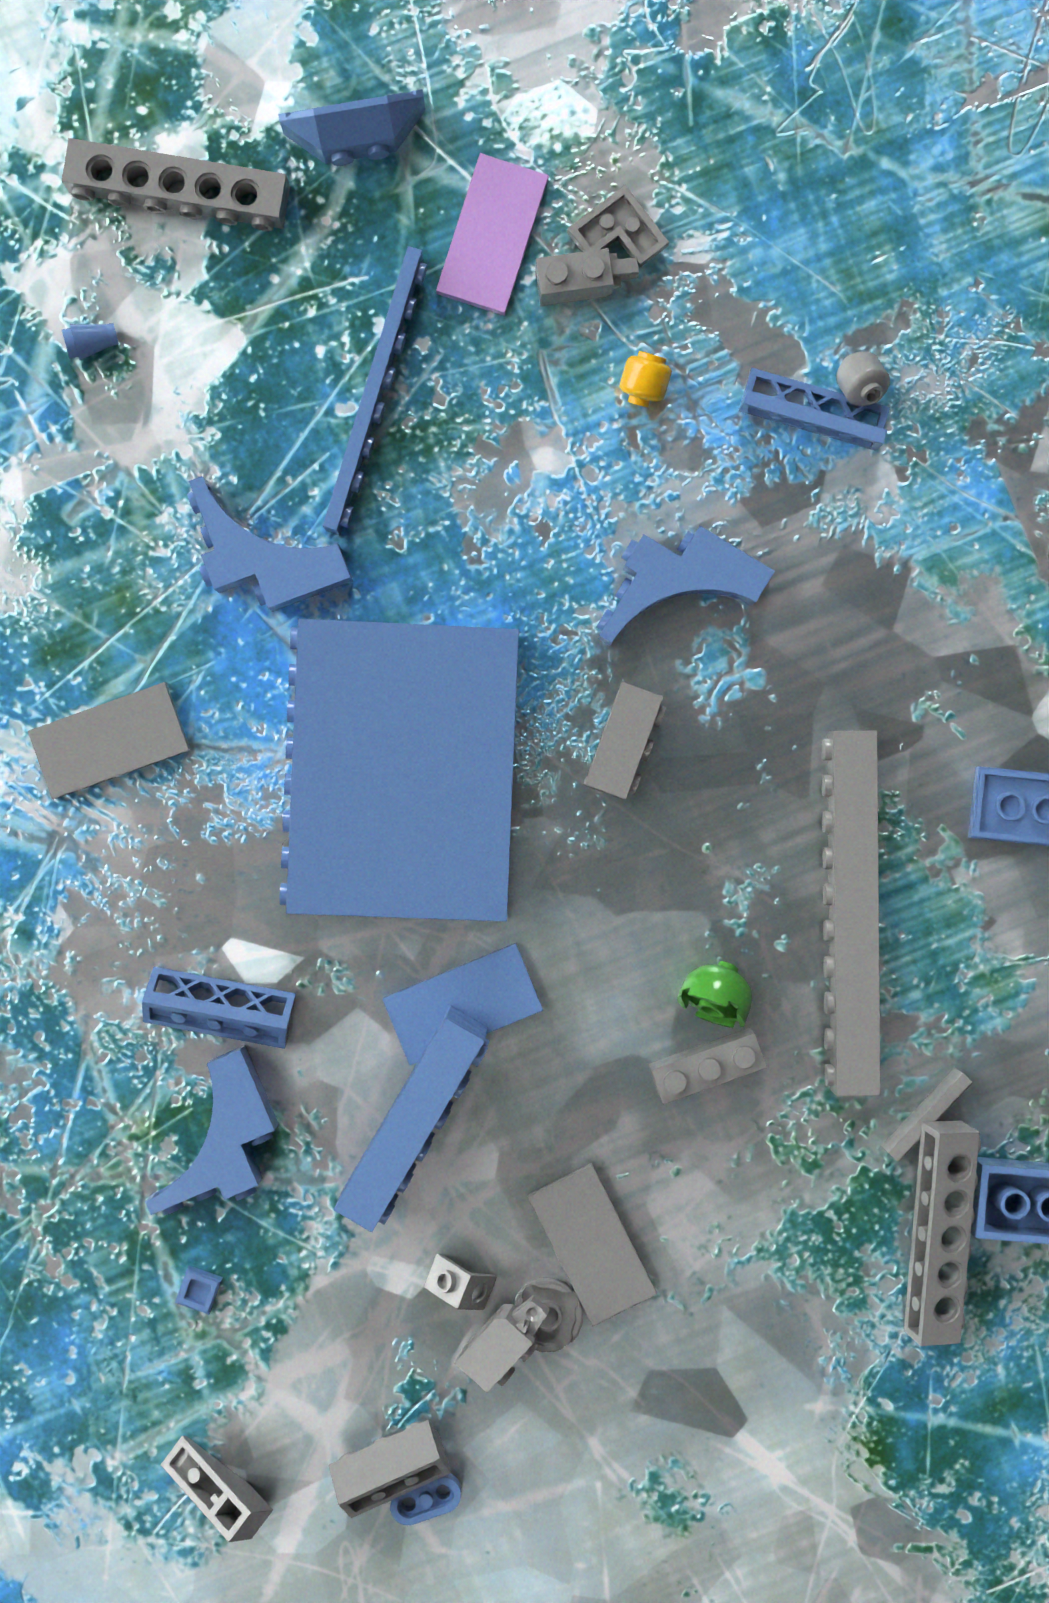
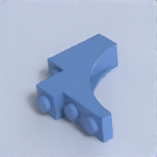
M203 476L189 481L193 491L187 493L189 502L195 514L201 512L205 526L200 527L201 534L208 548L214 547L213 551L201 555L204 565L200 566L199 569L207 587L213 586L215 591L222 593L258 580V584L253 585L259 604L261 606L267 604L268 609L274 612L353 582L338 543L318 548H296L261 539L242 528L228 516L214 496L208 481Z
M699 526L695 534L690 531L686 533L677 550L683 553L681 556L643 534L639 542L631 540L621 557L627 561L623 571L633 576L634 579L631 581L625 578L615 597L620 599L614 612L607 609L596 626V628L602 631L598 639L610 646L622 629L637 615L662 601L678 596L714 594L734 598L752 606L760 597L775 571L702 526Z
M246 1045L213 1058L207 1063L212 1082L213 1108L205 1142L198 1156L186 1172L165 1188L153 1193L145 1201L150 1215L162 1211L164 1216L183 1208V1201L196 1197L197 1201H201L216 1194V1187H219L224 1200L235 1196L236 1200H241L257 1191L255 1187L259 1185L263 1177L248 1142L251 1141L252 1145L255 1146L273 1137L271 1132L275 1131L279 1123Z

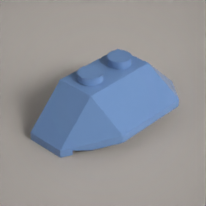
M423 89L408 93L392 94L305 109L292 113L287 112L278 114L283 134L323 163L344 166L352 163L354 159L368 157L371 160H379L389 156V153L397 152L425 112Z

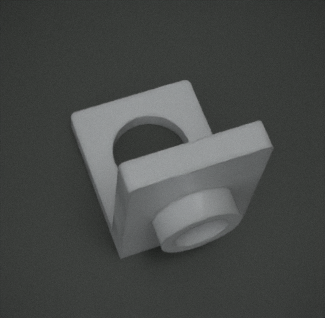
M436 1254L424 1288L456 1309L484 1310L497 1277L493 1274L470 1273L444 1255ZM483 1283L482 1293L477 1299L472 1301L473 1291L479 1284Z

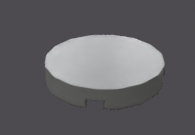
M538 1278L527 1283L517 1293L513 1304L518 1307L535 1295L550 1309L539 1327L540 1330L535 1339V1342L538 1344L536 1350L539 1352H556L563 1349L564 1346L575 1340L583 1324V1307L575 1291L566 1282L555 1278Z

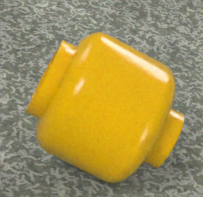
M639 351L637 356L633 355L627 358L619 387L624 393L629 394L628 402L648 408L650 401L660 402L664 399L672 374L671 368L665 364L666 358Z

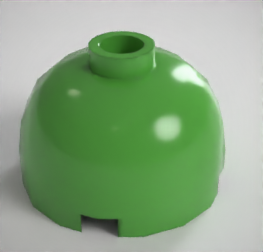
M719 961L717 965L706 964L691 971L681 986L677 1002L684 1009H687L688 1004L699 1009L695 1016L713 1024L733 1028L737 1021L740 1027H744L751 1008L752 992L745 978L738 973L739 969L728 962Z

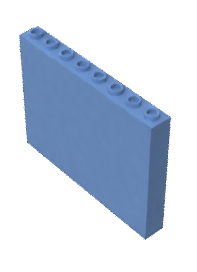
M298 618V627H291L290 649H297L296 664H289V686H295V701L288 700L287 722H294L293 737H286V759H292V774L285 773L284 795L291 796L290 810L283 811V832H289V847H282L281 868L288 869L287 883L280 884V905H286V914L507 922L519 629Z

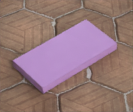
M482 153L479 154L437 285L436 294L505 316L549 175Z

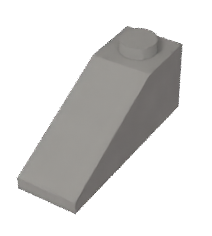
M181 1436L161 1463L165 1471L228 1542L252 1539L273 1511L249 1483L187 1436Z

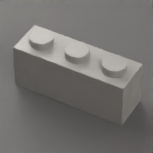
M623 681L620 683L583 785L626 800L628 793L635 795L641 779V775L636 773L640 760H648L654 743L653 740L648 739L653 725L660 726L666 711V707L661 705L663 696Z
M750 1028L648 1064L663 1105L767 1068L757 1037Z
M429 1420L414 1422L408 1425L402 1432L391 1437L379 1438L371 1446L358 1452L346 1453L338 1461L329 1464L338 1505L350 1518L356 1517L451 1473L440 1434Z

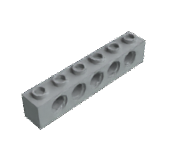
M68 138L61 180L69 193L74 198L82 201H94L95 197L107 199L110 204L118 207H129L131 203L143 205L144 209L154 213H165L167 209L179 211L180 215L190 219H201L203 215L215 217L216 221L226 225H237V221L251 223L253 228L262 231H272L273 227L284 228L290 192L287 175L283 173ZM112 170V175L108 180L97 181L100 172ZM137 177H149L144 186H133V182ZM179 181L185 183L184 188L180 192H168L169 187L173 183ZM213 187L221 189L218 197L214 199L204 198L208 189ZM252 193L257 195L255 202L251 205L240 204V200L245 194Z
M961 1120L922 1122L904 1321V1332L920 1346L958 1344L961 1342V1331L965 1324L963 1309L965 1294L968 1290L966 1277L968 1259L971 1256L970 1233L975 1217L973 1201L974 1190L978 1184L976 1168L977 1157L981 1150V1140L979 1137L980 1132Z

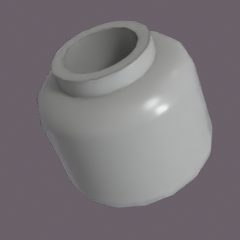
M855 352L845 357L836 373V381L849 403L855 406H868L878 402L885 395L890 385V376L875 354L871 352Z

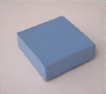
M189 1265L175 1303L209 1315L223 1277Z

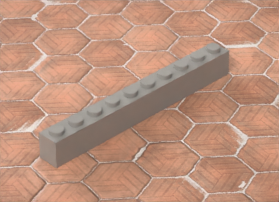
M877 730L827 732V739L822 740L821 746L823 761L827 760V775L822 777L823 797H828V811H823L822 829L824 833H828V847H824L822 853L823 868L828 869V883L823 885L824 905H829V920H824L823 922L824 941H829V956H824L823 960L824 976L829 978V992L824 993L825 1014H830V1028H825L824 1046L826 1050H830V1064H825L824 1079L825 1085L830 1086V1091L836 1096H881Z

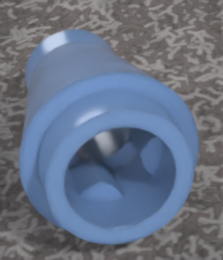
M113 323L70 324L71 328L62 329L69 359L79 357L80 361L106 348L119 345Z

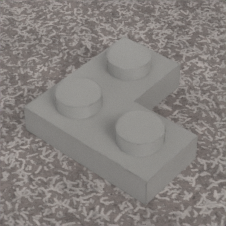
M626 185L622 186L567 229L568 235L581 252L605 249L618 240L631 258L637 257L639 268L669 245V241Z

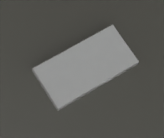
M166 682L28 731L52 799L63 797L191 751Z
M592 1163L528 1194V1199L592 1326L657 1294Z

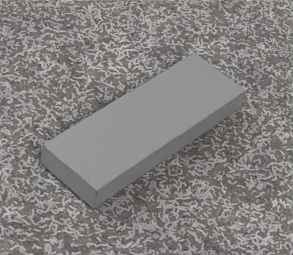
M953 1068L881 1146L894 1159L900 1161L921 1139L922 1122L938 1121L971 1086L973 1081L963 1072Z

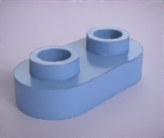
M450 1473L391 1500V1514L402 1525H414L449 1513L460 1502V1482ZM445 1485L450 1491L447 1494H440L437 1488ZM410 1497L416 1503L412 1506H406L403 1500Z

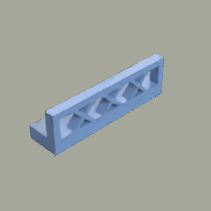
M751 368L739 412L877 451L884 444L887 433L884 427L890 407L877 403L868 406H855L849 403L842 393ZM756 379L770 383L776 396L772 397L753 391ZM779 386L789 389L782 392ZM794 391L802 392L806 395L811 406L807 407L789 402L785 396ZM814 396L820 397V398H823V399L820 400V401H818V402H816ZM828 401L837 402L845 416L841 417L821 411L819 406ZM848 406L858 409L851 412ZM864 410L879 415L876 426L856 421L854 416Z
M153 967L142 1000L143 1022L285 1049L296 993ZM159 980L173 982L178 987L177 990L169 994L155 992ZM199 988L210 989L214 996L202 1001L195 999L191 992ZM234 995H242L250 1003L239 1008L231 1006L226 999ZM271 1001L285 1004L282 1016L267 1013L262 1006Z

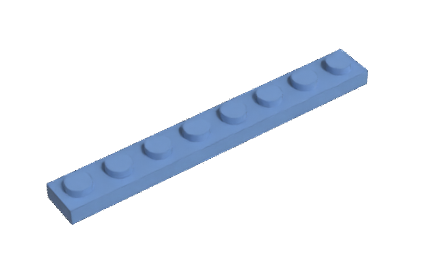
M407 247L323 523V527L327 532L340 535L342 528H348L351 523L354 507L349 505L353 492L359 493L362 487L364 472H361L360 468L363 458L369 459L372 454L375 438L370 435L374 423L380 424L383 418L385 403L381 402L384 389L390 390L395 378L396 368L391 366L395 354L401 355L405 345L407 334L402 332L405 320H412L416 309L417 299L412 298L416 284L422 286L426 276L428 264L423 263L422 250Z

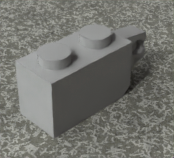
M609 248L536 258L535 273L540 307L605 298L612 295L613 289L621 288V281L638 278L637 257L618 259L617 253H609Z
M535 1295L518 1307L514 1304H503L462 1348L454 1364L487 1393L496 1383L503 1386L515 1371L512 1366L519 1359L525 1362L536 1350L538 1344L535 1342V1339L540 1330L539 1327L550 1309Z

